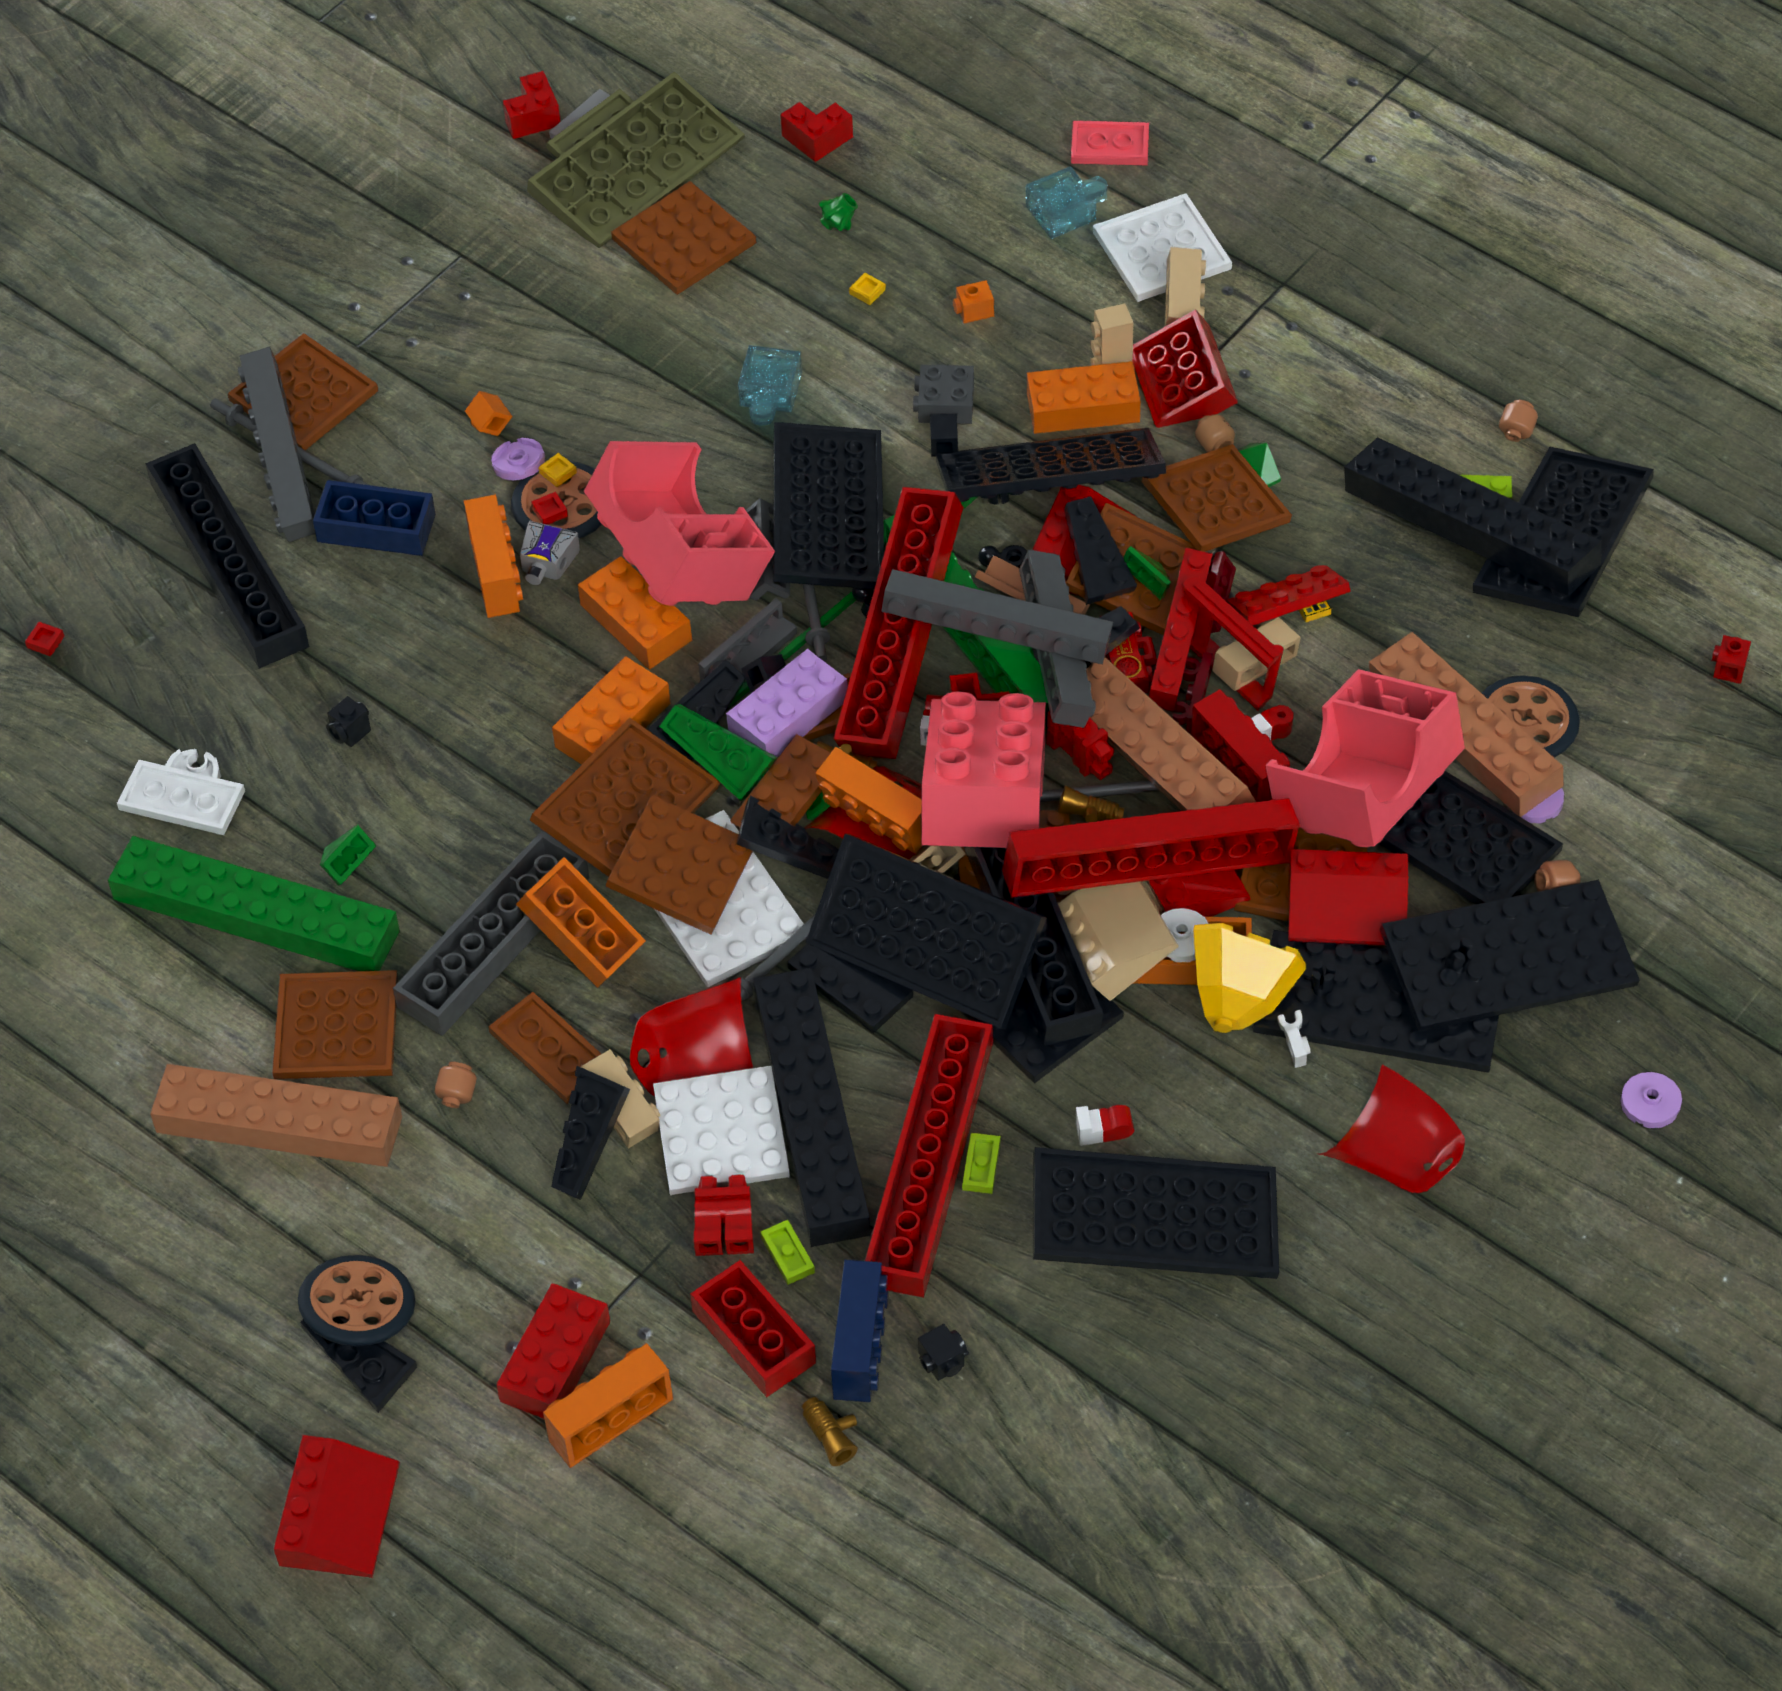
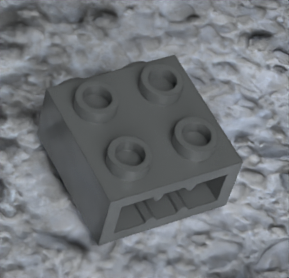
M921 365L920 376L915 375L914 389L916 392H919V396L913 397V412H918L919 423H930V415L957 414L958 424H972L974 366Z

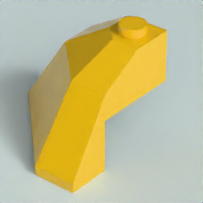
M1224 923L1194 925L1197 986L1204 1015L1214 1031L1228 1033L1232 1030H1243L1273 1013L1306 970V963L1298 949L1289 946L1284 948L1271 946L1270 940L1250 932L1247 934V937L1234 933L1233 926Z

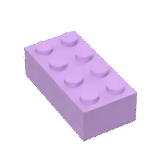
M806 649L726 713L728 730L778 757L796 734L803 737L843 705L848 688L847 678L809 649Z

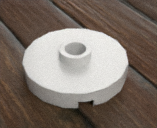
M1186 908L1172 909L1163 913L1161 916L1179 946L1167 957L1171 958V961L1178 963L1196 960L1193 929L1194 925L1209 924L1206 918L1198 912Z

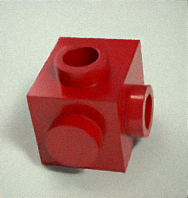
M1723 635L1721 646L1715 645L1711 661L1716 662L1713 678L1741 684L1751 641Z

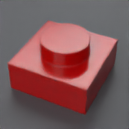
M556 491L531 501L532 509L542 524L549 525L568 517L567 508Z
M38 622L25 640V644L28 649L51 657L65 636L62 629Z

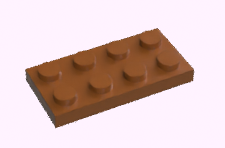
M796 734L750 795L759 800L757 804L768 811L773 808L782 814L781 819L795 826L822 792L818 786L819 782L815 773L830 755V752ZM748 798L730 820L738 830H740Z
M534 992L530 993L488 1026L490 1034L566 1104L569 1103L571 1090H575L577 1080L575 1076L576 1067H581L601 1055L594 1046Z

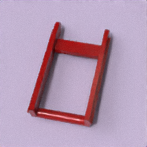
M1197 577L1186 579L1183 586L1184 592L1200 606L1190 649L1201 659L1203 652L1213 653V669L1215 654L1220 647L1210 638L1213 621H1217L1268 668L1264 686L1254 680L1236 690L1259 711L1273 697L1284 648L1281 645L1272 644L1202 579Z

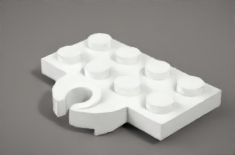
M178 749L170 756L165 766L138 760L117 802V806L120 811L224 835L244 795L245 788L244 784L220 779L221 774L217 758H214L210 753L206 752L204 754L205 762L202 766L194 768L191 766L198 760L197 749L182 752Z

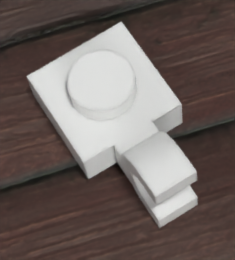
M1301 1010L1295 1011L1296 1021L1292 1024L1285 1021L1284 1015L1277 1016L1278 1024L1285 1033L1286 1042L1295 1068L1306 1065L1307 1054L1311 1053L1306 1036L1301 1037L1299 1032L1303 1021Z

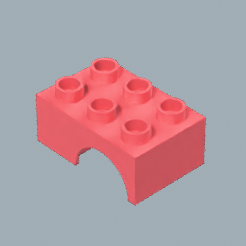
M610 441L584 493L598 511L597 518L599 522L612 531L623 547L624 558L637 567L649 584L648 591L656 601L669 606L676 605L678 602L703 601L707 604L718 605L721 601H748L775 550L744 507H739L735 514L705 513L699 502L695 485L696 464L702 450L697 442Z
M1358 669L1322 706L1321 736L1314 756L1307 767L1301 771L1278 765L1277 760L1271 759L1266 764L1272 799L1289 798L1299 820V827L1310 834L1324 833L1350 840L1352 844L1358 847H1375L1465 749L1456 693Z
M951 692L944 695L942 699H932L922 778V845L1007 848L1009 832L1039 829L1040 796H1042L1045 763L1046 702H1033V699L1028 695L1019 693L1004 695L999 701H979L972 694L966 692Z

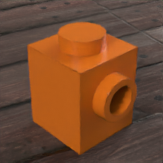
M986 280L956 287V298L953 299L955 313L961 315L963 323L994 317V298Z
M482 391L477 393L465 410L474 428L479 430V432L499 436L513 417L497 395Z

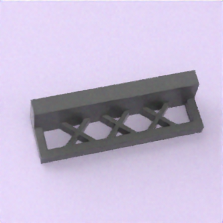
M759 498L746 511L773 547V539L770 536V532L773 534V520L769 516V513L773 515V504ZM772 558L749 597L755 601L768 591L784 599L791 595L790 583L779 582L780 585L773 583Z
M775 598L698 664L700 682L725 659L743 675L741 668L759 657L773 655L797 634V626L783 617L782 602Z

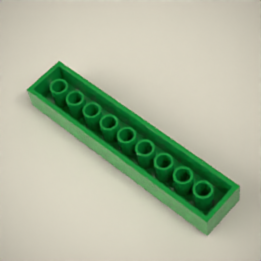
M895 515L883 520L884 553ZM951 552L944 582L978 589L973 582L971 574L968 570L961 568L955 554ZM943 627L995 693L1009 691L1010 694L1028 695L1033 699V702H1046V737L1048 728L1047 715L1050 710L1040 664L1035 659L1032 649L1023 645Z
M136 836L131 837L108 878L113 900L356 971H380L400 932L396 911Z

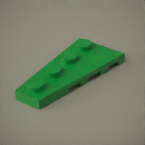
M681 704L675 705L659 726L740 801L747 798L777 759L773 754Z

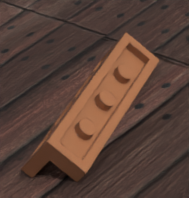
M993 556L985 572L977 571L975 578L1016 599L1026 601L1019 572L1020 568L997 556ZM1069 594L1070 603L1074 608L1073 612L1085 615L1090 604L1086 605L1084 601Z

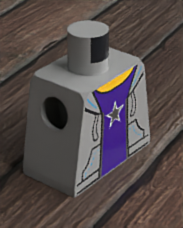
M529 521L520 552L522 570L527 573L525 576L527 582L532 585H539L543 577L554 580L560 579L580 551L578 532Z

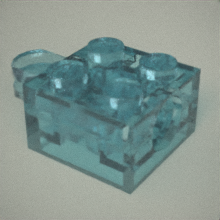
M1071 166L1026 184V207L1051 239L1096 221V203L1107 199V182L1104 178L1095 176L1082 181Z
M748 346L738 382L740 406L750 407L749 415L754 424L760 426L771 424L776 410L792 412L802 376L801 351Z

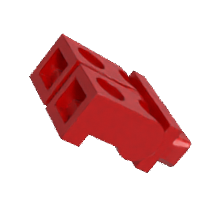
M1048 711L1047 745L1053 750L1060 746L1072 757L1073 764L1079 768V772L1084 777L1092 773L1099 780H1102L1112 773L1113 766L1108 760L1113 756L1114 749L1107 743L1108 732L1104 728L1098 730L1097 724L1090 717L1084 728L1052 723L1051 714Z
M744 1175L730 1176L729 1187H717V1178L713 1176H702L700 1178L699 1187L695 1188V1256L723 1255L722 1224H725L727 1255L754 1253L750 1186H747ZM747 1242L746 1244L741 1245V1246H738V1245L733 1244V1243ZM702 1244H716V1245H714V1246H712V1247H705V1246H703Z

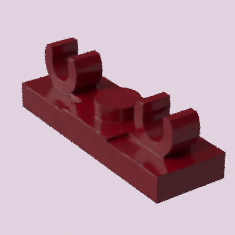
M1224 551L1215 553L1213 562L1210 564L1206 584L1226 601L1229 599L1236 567ZM1214 620L1211 633L1220 632L1221 625Z
M1203 652L1201 663L1195 658H1187L1186 668L1194 669L1192 671L1184 670L1183 673L1184 680L1195 681L1194 684L1188 685L1186 700L1191 702L1190 706L1182 701L1176 702L1175 711L1183 714L1173 713L1172 718L1179 725L1187 723L1186 731L1190 735L1192 731L1193 704L1204 699L1206 696L1212 672L1213 653Z

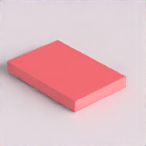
M1073 121L1071 164L1148 166L1149 123Z

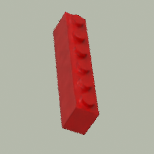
M1185 548L1149 697L1160 708L1170 711L1175 710L1200 607L1184 592V582L1190 577H1197L1206 583L1213 555L1190 548Z

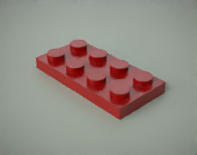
M1318 565L1312 567L1306 573L1291 574L1285 580L1276 583H1265L1259 589L1253 591L1239 592L1235 597L1226 601L1250 624L1256 625L1351 591L1349 582L1327 565Z

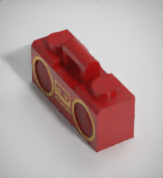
M1128 612V614L1134 619L1133 613ZM1137 621L1140 629L1105 657L1144 693H1148L1149 682L1153 680L1151 665L1157 663V656L1152 638L1150 636L1142 637L1141 625ZM1143 648L1144 655H1140L1139 649Z

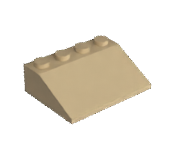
M1141 881L1080 889L1072 892L1058 903L1091 985L1109 1001L1179 947Z

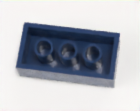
M327 480L313 519L317 542L423 556L436 513L432 493Z
M844 1260L831 1365L833 1400L871 1402L872 1391H878L879 1372L877 1370L878 1363H881L882 1359L881 1336H884L885 1333L884 1309L888 1307L889 1290H887L888 1275L882 1274V1262Z

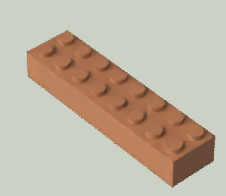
M1413 632L1369 661V670L1372 673L1456 693L1465 749L1456 757V760L1518 816L1522 817L1564 786L1563 765Z
M1106 657L1104 658L1103 665L1093 662L1086 669L1088 681L1091 682L1092 699L1096 703L1094 715L1090 718L1097 724L1098 730L1104 728L1108 732L1107 742L1181 811L1256 802L1248 787Z
M173 1064L166 1065L150 1113L156 1133L388 1167L402 1120L398 1097Z

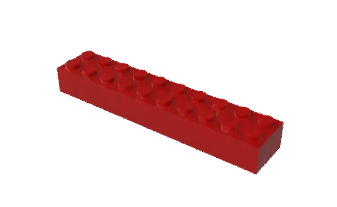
M902 487L834 735V740L839 747L843 744H849L853 753L896 759L932 624L882 612L884 592L892 569L944 581L964 508L955 492Z
M1286 798L1009 832L1002 872L1012 898L1289 863L1290 851L1294 849L1300 823L1290 799Z
M934 1014L865 1261L882 1262V1274L888 1275L887 1290L922 1298L925 1296L993 1046L992 1024Z

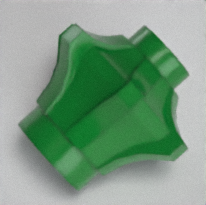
M843 193L834 199L821 200L819 202L823 216L820 221L828 230L837 228L839 231L843 229L849 231L851 229V219L858 205L849 194Z

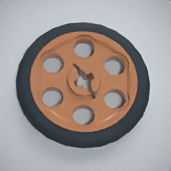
M570 461L576 466L577 473L570 478V482L562 484L558 488L544 478L539 471L530 477L521 479L511 499V509L516 522L524 531H526L529 521L541 523L537 515L531 514L533 510L531 501L556 491L560 499H565L563 504L567 508L568 517L563 519L567 520V523L562 526H557L553 523L549 525L578 532L579 539L596 531L602 525L597 518L598 511L587 495L579 492L587 486L595 469L579 462ZM542 487L547 490L540 495L533 493V490ZM583 508L592 510L588 515L578 514V511Z
M1511 676L1496 681L1482 692L1488 700L1532 739L1536 735L1546 736L1549 741L1537 743L1554 758L1567 750L1579 732L1580 718L1576 705L1561 687L1551 681L1534 676ZM1512 695L1518 701L1516 703H1507L1503 698ZM1542 696L1547 701L1543 704H1537L1531 698ZM1555 715L1560 717L1562 721L1554 724L1549 722L1547 717ZM1526 716L1531 717V719L1526 721L1521 720V718L1524 719Z
M363 1255L341 1256L318 1265L306 1276L298 1294L299 1311L306 1324L316 1334L326 1340L349 1346L373 1345L397 1335L408 1324L414 1313L416 1302L411 1284L398 1268L384 1260ZM338 1276H345L349 1281L342 1284L335 1282L333 1279ZM368 1277H376L380 1279V1282L377 1284H369L365 1282V1279ZM330 1296L334 1300L330 1303H322L318 1301V1298ZM384 1297H390L396 1302L386 1305L379 1300ZM337 1316H343L349 1321L344 1324H338L332 1319ZM375 1317L380 1322L370 1325L364 1322V1319Z

